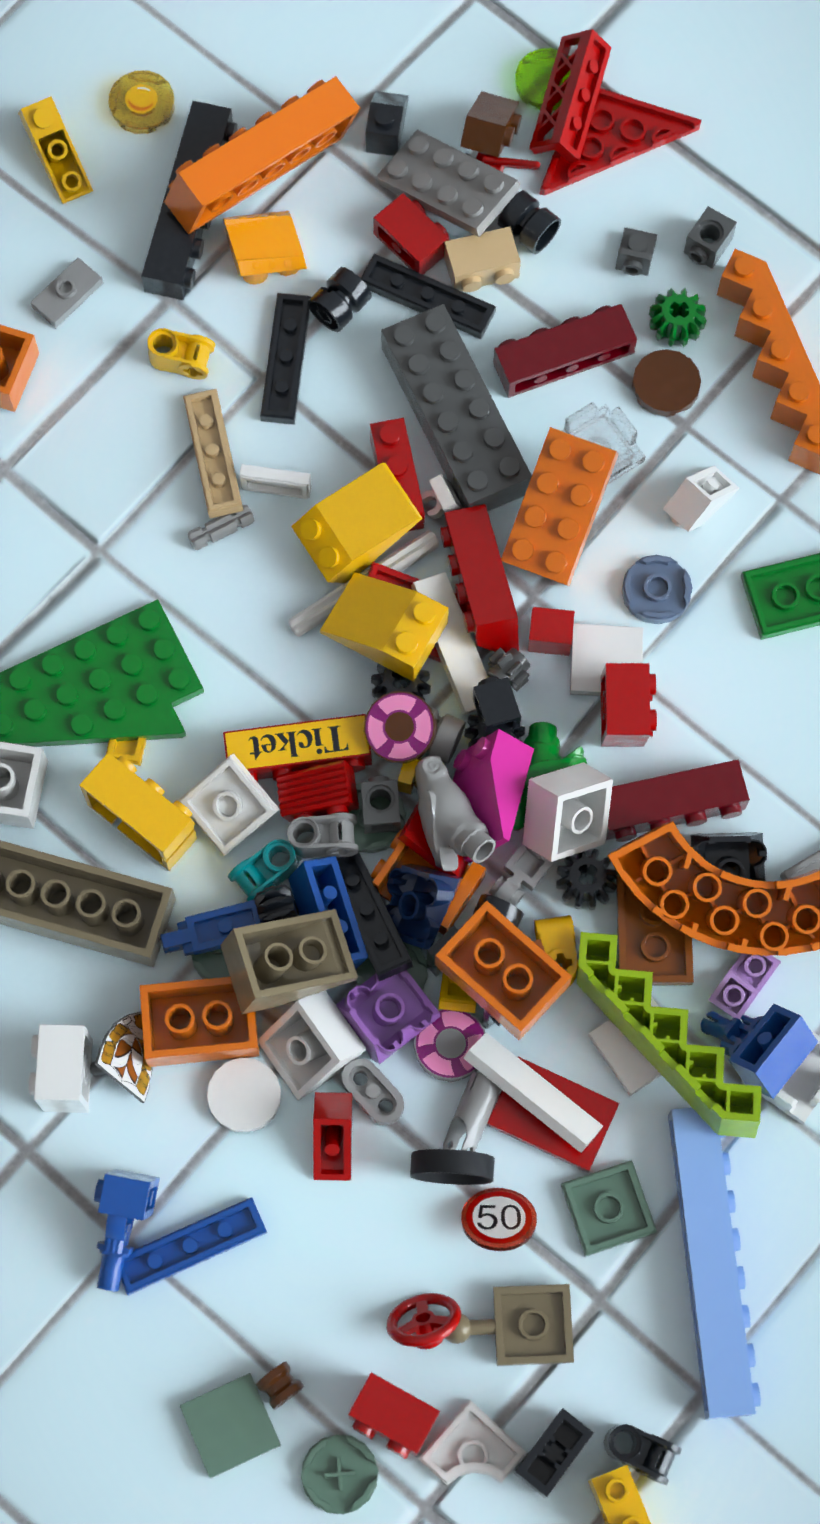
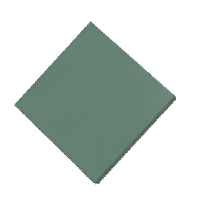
M632 1160L561 1183L560 1186L585 1257L657 1233Z
M251 1373L179 1405L210 1479L281 1446Z

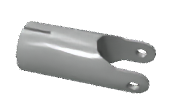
M472 1072L443 1142V1149L456 1150L460 1138L466 1133L461 1150L468 1151L470 1147V1151L475 1152L501 1092V1088L482 1073Z

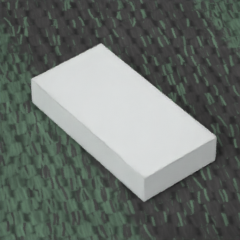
M241 464L239 476L241 489L303 499L310 498L312 488L310 473Z

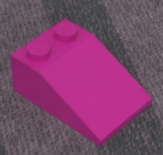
M500 729L486 737H481L477 743L468 749L461 750L453 764V767L456 769L453 781L468 797L475 815L486 825L489 836L496 842L495 849L510 841L534 748ZM464 856L465 861L473 862L469 857Z

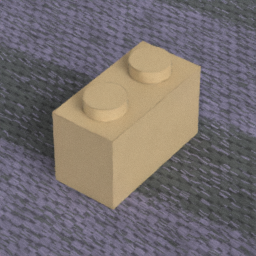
M510 226L483 232L480 237L470 235L444 242V260L452 287L464 292H474L482 286L490 284H508L520 276L521 261Z

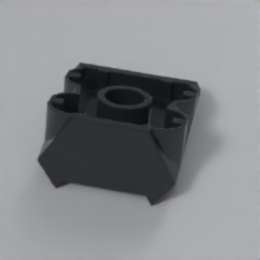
M698 833L690 835L691 847L710 864L739 877L765 881L764 863L767 859V848L763 844V833Z

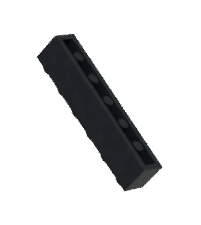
M192 101L168 186L175 180L177 175L175 171L188 160H192L195 163L203 158V153L214 144L218 143L222 146L229 142L231 135L237 131V123L233 122L231 108ZM167 186L141 278L144 292L184 300L187 288H193L196 270L193 269L195 259H201L204 239L201 238L204 229L209 230L211 221L188 234L164 203L170 190Z

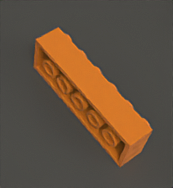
M337 76L327 82L319 80L307 90L306 95L301 98L297 95L291 97L281 106L280 111L275 114L271 111L265 113L255 122V126L249 130H246L245 127L237 130L231 135L229 142L222 146L218 143L214 144L203 153V158L195 163L192 160L183 163L175 171L177 174L176 178L168 186L170 190L164 203L185 231L190 234L341 140L355 119L360 107Z

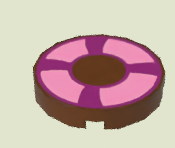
M394 691L382 695L371 705L365 716L364 733L368 745L376 755L391 763L406 764L420 759L429 750L436 738L437 722L432 708L424 699L411 692Z

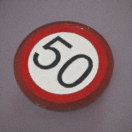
M491 1188L480 1191L468 1199L462 1209L461 1225L465 1235L477 1246L491 1251H509L521 1247L531 1239L537 1226V1214L532 1203L522 1194L505 1188Z

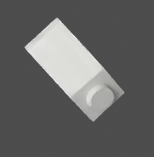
M712 466L687 477L663 510L670 515L671 521L677 527L689 532L702 526L738 491L739 487L717 467Z

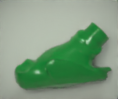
M548 722L531 724L528 736L523 742L534 748L515 818L514 831H519L524 827L530 778L583 762L587 764V760L583 756L584 750L580 746L566 757L560 756L561 746L557 737V727Z

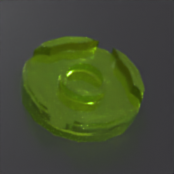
M540 48L528 53L519 62L515 72V87L519 97L527 105L530 103L536 106L537 110L541 109L558 51L554 48ZM570 71L561 79L560 85L569 77ZM562 99L553 107L552 111H555L561 105Z

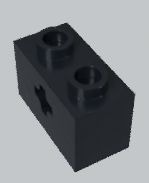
M562 1408L513 1474L542 1497L546 1498L594 1432Z

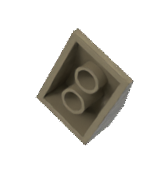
M336 909L234 928L221 943V949L242 1014L278 1007L355 981L358 978Z

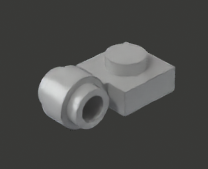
M521 844L503 868L512 877L509 876L506 879L500 876L490 889L489 894L517 906L525 894L520 890L521 884L532 891L555 861L550 862Z

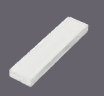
M443 572L413 582L411 585L412 590L449 608L448 624L435 647L462 714L466 715L475 712L476 708L472 699L473 687L478 686V683L488 678L471 633L466 631L463 614L447 574Z
M487 1032L464 1056L463 1059L580 1153L583 1152L602 1129V1124Z

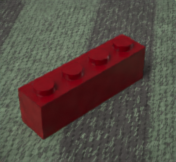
M622 304L613 307L607 305L598 308L593 314L585 317H571L559 326L550 329L540 328L532 332L528 337L519 340L508 339L502 342L498 347L494 348L493 364L507 397L510 398L632 355L635 352L637 337Z
M739 759L613 786L606 840L616 838L617 842L629 841L636 838L637 833L651 831L672 821L675 825L686 823L687 827H693L706 823L707 818L721 815V819H730L741 815L742 810L746 809L750 799Z

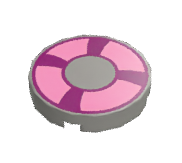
M437 1009L441 1017L415 1036V1055L423 1070L435 1079L447 1082L460 1081L471 1076L472 1072L478 1071L463 1058L468 1050L486 1032L477 1017L469 1012Z

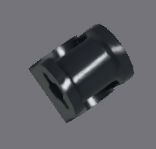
M628 1424L614 1426L607 1432L604 1439V1447L610 1457L635 1469L639 1474L665 1486L669 1482L667 1474L673 1460L682 1451V1448ZM620 1431L628 1433L633 1441L632 1449L627 1454H621L614 1446V1438Z

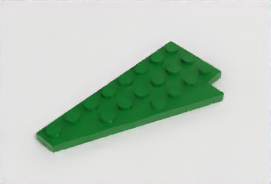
M159 600L148 603L0 672V742L42 747L108 743L109 740L116 739L118 742L138 740V738L159 740L185 737L186 732L173 707L203 694L204 689Z

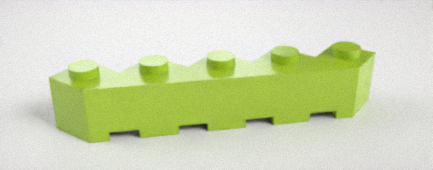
M581 932L576 984L717 1135L756 1138L760 1125L762 1086L723 1083L725 1047L687 1044L689 1009L651 1006L653 972L616 969L618 935Z

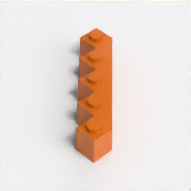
M734 249L721 276L717 296L744 307L734 336L762 348L752 377L781 389L770 419L799 431L788 461L820 474V383L767 262Z

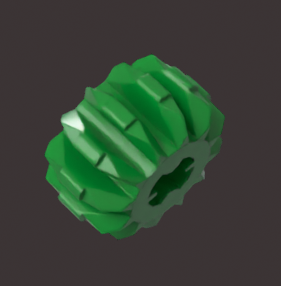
M670 288L667 291V296L659 294L656 297L655 304L649 309V316L651 318L649 327L650 330L657 331V341L666 337L668 338L669 347L674 344L675 340H678L685 347L688 344V339L696 341L699 338L700 330H703L706 325V319L703 317L705 316L706 308L705 305L698 304V294L688 297L686 288L680 294H676Z

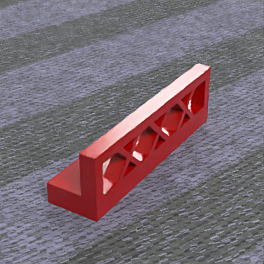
M593 29L561 37L529 146V150L534 154L556 150L569 163L580 160L612 49ZM578 45L577 49L568 57L571 46ZM570 71L569 77L560 85L561 79ZM562 99L561 105L552 113L553 107ZM554 127L551 139L544 140L545 135Z

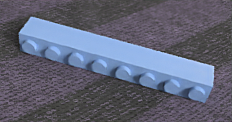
M693 1108L671 1109L668 1114L705 1420L752 1416L756 1414L755 1407L761 1405L758 1383H752L750 1367H755L756 1360L754 1346L752 1343L747 1344L745 1328H750L751 1322L748 1305H742L740 1289H745L746 1283L743 1266H737L735 1251H740L741 1244L738 1228H732L730 1213H735L736 1204L733 1190H727L725 1175L731 1174L728 1152L722 1153L721 1138L726 1136L717 1135Z

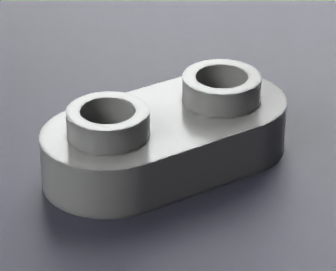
M362 1058L350 1061L342 1072V1084L346 1092L352 1093V1098L375 1123L391 1125L397 1122L404 1111V1100L401 1093L371 1061ZM360 1073L365 1074L368 1078L366 1084L361 1086L353 1081L354 1077ZM382 1101H389L393 1108L390 1112L383 1113L378 1108L379 1104Z

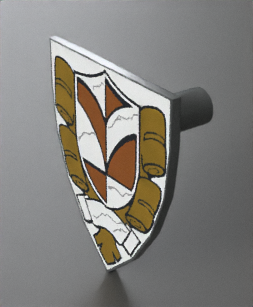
M142 1013L128 1014L111 1026L103 1038L95 1062L90 1064V1072L95 1077L107 1074L137 1100L145 1103L153 1067L148 1066L144 1056Z

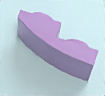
M741 953L708 1000L731 1017L741 1019V1016L747 1011L781 961L772 955L761 956Z

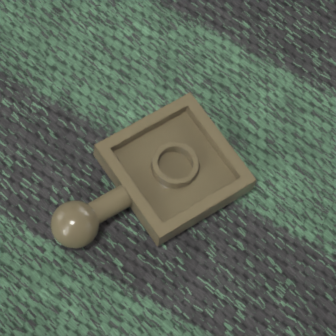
M570 1284L493 1287L494 1319L469 1320L466 1315L461 1313V1320L457 1328L445 1338L451 1343L460 1344L465 1342L471 1335H495L497 1366L574 1363Z

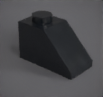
M375 92L370 102L365 130L366 152L394 156L400 150L409 95Z

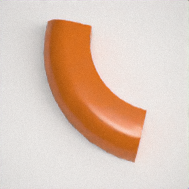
M673 821L667 822L607 854L620 878L652 913L671 927L693 939L717 948L761 956L791 955L820 949V869H814L800 876L778 881H757L739 877L707 862L689 845Z

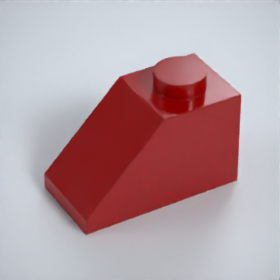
M315 1092L313 1114L314 1180L351 1181L352 1093Z

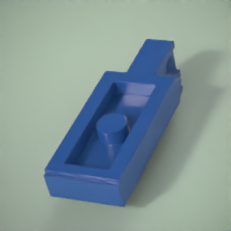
M255 900L185 917V921L177 923L178 930L160 934L165 954L183 950L185 956L193 954L195 956L221 949V943L234 928L260 924L261 922Z

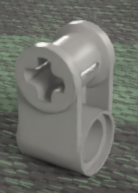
M352 813L302 816L294 819L287 829V837L290 844L293 846L295 853L302 858L349 857L356 855L359 851L358 845L355 844L354 825L357 824V816ZM303 832L314 833V837L308 843L302 844L297 842V838Z

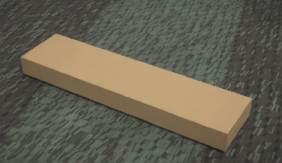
M217 389L183 396L209 518L244 511Z

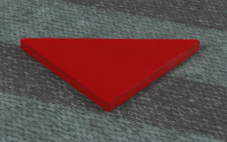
M600 88L580 160L569 163L555 150L540 187V195L550 194L696 132L700 129L702 120Z

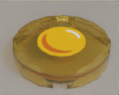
M148 70L133 71L123 75L113 84L109 93L110 113L122 129L135 134H149L157 131V127H160L162 124L165 126L170 121L175 111L174 92L169 82L160 74Z

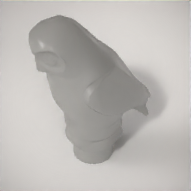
M428 756L423 758L415 767L418 811L435 865L443 871H455L458 868V855L469 857L475 863L485 861L491 856L496 847V842L489 836L486 825L475 815L466 794L450 778L441 757Z

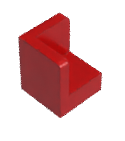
M533 607L527 651L569 656L572 645L575 611Z

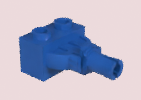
M773 1004L764 1016L751 1018L747 1015H742L741 1020L738 1018L729 1020L714 1011H710L706 1016L714 1020V1022L703 1018L701 1021V1031L721 1040L720 1047H725L724 1054L730 1057L729 1062L745 1085L762 1086L761 1093L772 1099L775 1098L818 1043L801 1015L777 1004Z
M116 1169L106 1173L103 1180L98 1179L94 1202L99 1203L98 1212L108 1214L105 1241L97 1242L96 1247L102 1253L97 1288L119 1291L125 1258H129V1255L133 1253L134 1247L128 1246L134 1219L143 1221L153 1215L160 1177Z

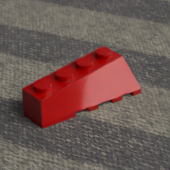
M486 504L444 512L445 527H440V535L443 547H450L452 555L447 556L451 576L458 575L460 582L455 584L459 604H466L467 612H463V618L467 633H474L476 644L479 647L494 652L499 648H502L505 653L511 648L519 651L518 616Z

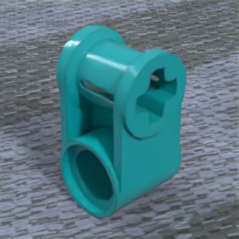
M282 839L273 840L253 856L234 867L228 874V878L231 882H236L247 896L246 902L255 900L256 893L273 885L278 886L288 879L298 867V858L293 846L288 841ZM279 852L289 854L290 859L286 865L278 867L271 863L272 857ZM247 877H250L256 886H254Z

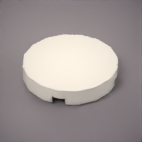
M237 1058L225 1062L214 1072L208 1083L207 1101L211 1114L221 1126L233 1132L256 1131L264 1128L274 1119L281 1103V1088L277 1076L268 1065L254 1058Z

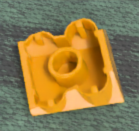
M289 211L223 218L228 244L237 273L247 283L252 285L263 283L267 279L268 273L278 272L280 275L289 276L296 274L301 269H307Z

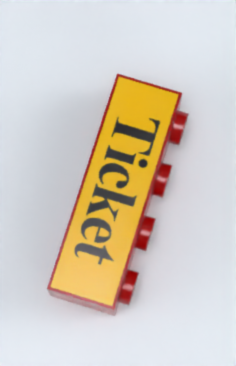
M366 714L223 732L226 759L230 755L235 754L257 782L258 780L273 778L274 781H277V775L342 760L353 766L354 772L364 770L365 766L372 765L371 747L368 745L364 733Z

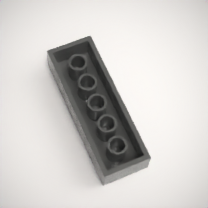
M442 304L382 329V350L462 507L468 508L486 504L487 511H490L525 496L532 475L445 305Z

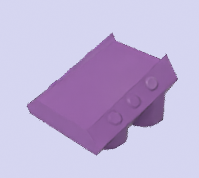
M407 970L380 982L375 973L363 984L349 991L346 997L336 1004L366 1047L370 1059L378 1064H381L441 1017L440 1012Z

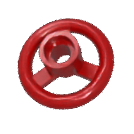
M426 1293L416 1295L404 1300L391 1311L386 1322L387 1333L393 1341L403 1346L432 1349L441 1344L443 1339L452 1334L461 1320V1309L454 1299L444 1294ZM428 1305L443 1306L449 1310L450 1316L434 1315L429 1310ZM416 1308L417 1313L413 1315L412 1320L398 1328V1322L401 1317L408 1311Z

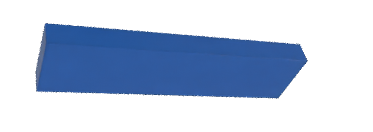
M248 1198L133 1250L129 1258H125L121 1277L127 1295L134 1294L267 1234L253 1198Z

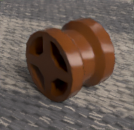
M286 1361L275 1367L256 1383L258 1389L266 1392L270 1397L269 1404L274 1410L304 1388L300 1380L292 1377L290 1374L291 1367Z

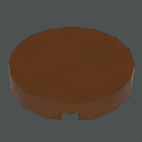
M668 349L653 351L643 357L635 368L632 381L633 393H635V396L638 398L637 401L642 408L652 414L665 417L674 416L676 413L683 410L685 412L691 408L698 398L701 385L699 369L691 358L679 351Z

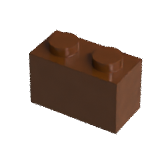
M481 91L466 116L460 147L499 157L505 146H511L514 134L517 135L522 120V115L517 114L519 101Z

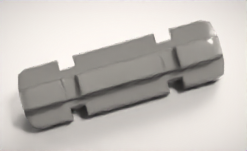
M243 505L244 511L220 516L205 523V527L202 529L199 526L189 531L188 539L195 550H199L208 546L207 542L210 540L214 543L238 531L237 527L239 526L245 528L253 524L254 516L247 505Z

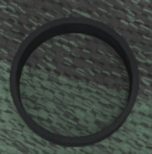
M417 1150L411 1153L410 1177L420 1181L440 1184L492 1183L494 1179L495 1158L488 1154L465 1150Z

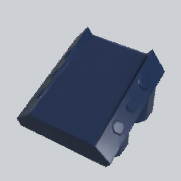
M416 864L402 865L401 868H395L390 872L387 888L392 897L386 908L403 942L427 950L433 945L441 923L463 877Z

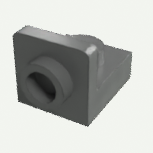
M625 227L615 269L622 270L624 273L632 276L640 274L648 276L658 234Z

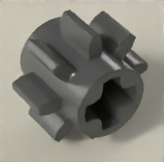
M499 648L488 658L490 661L488 666L491 667L487 671L488 678L498 677L503 679L508 677L512 688L516 692L529 681L528 677L530 675L526 671L530 668V663L517 649L511 648L505 653L502 648Z

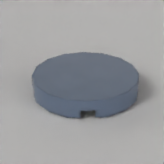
M651 555L636 561V564L628 569L624 576L621 592L625 606L633 616L643 622L663 624L675 620L683 614L691 599L693 587L690 575L686 569L678 565L676 560L667 556Z

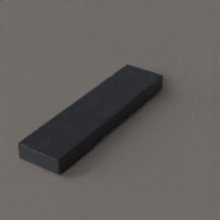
M375 253L361 277L370 291L420 313L444 304L455 327L479 339H482L496 312V306Z
M277 293L260 414L261 421L295 425L310 316L307 301L311 296Z
M359 851L353 856L336 857L369 961L379 982L412 968L413 963L376 886L372 883V877Z

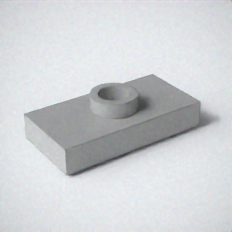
M77 258L30 302L31 306L57 328L103 284V279L80 258Z

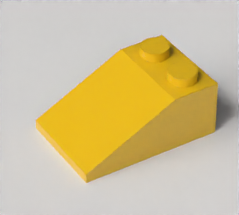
M382 462L314 505L291 527L326 581L329 583H346L355 572L360 574L423 518L387 464Z
M355 572L321 627L320 633L414 682L448 624L449 608L417 591Z

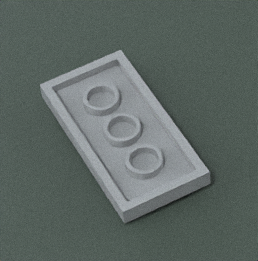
M418 129L376 176L380 186L399 196L404 193L411 201H418L424 209L478 237L482 235L521 189L517 179Z

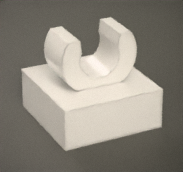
M442 474L429 480L433 490H427L421 494L424 504L431 500L437 501L435 508L427 512L429 517L437 519L444 512L463 509L451 483Z

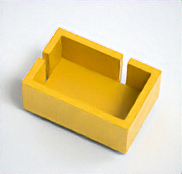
M108 752L79 785L87 805L111 825L118 818L122 820L117 829L170 871L197 840L194 830L195 823L190 818L193 815L192 812L181 802L176 800L172 804L162 796L165 791L152 779L148 778L144 781L135 774L137 771L136 767L126 758L120 756L116 759Z

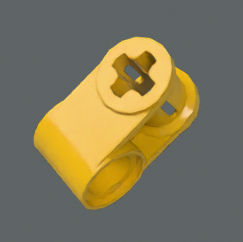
M159 328L154 330L147 340L149 361L155 369L181 374L197 380L207 378L209 371L206 366L209 355L214 352L216 346L211 339L201 335H190L167 328ZM162 346H166L171 349L166 353H160L156 351L157 348Z
M571 915L534 920L536 940L541 939L544 951L557 963H562L563 968L567 969V972L572 975L571 986L576 979L578 969L575 932Z

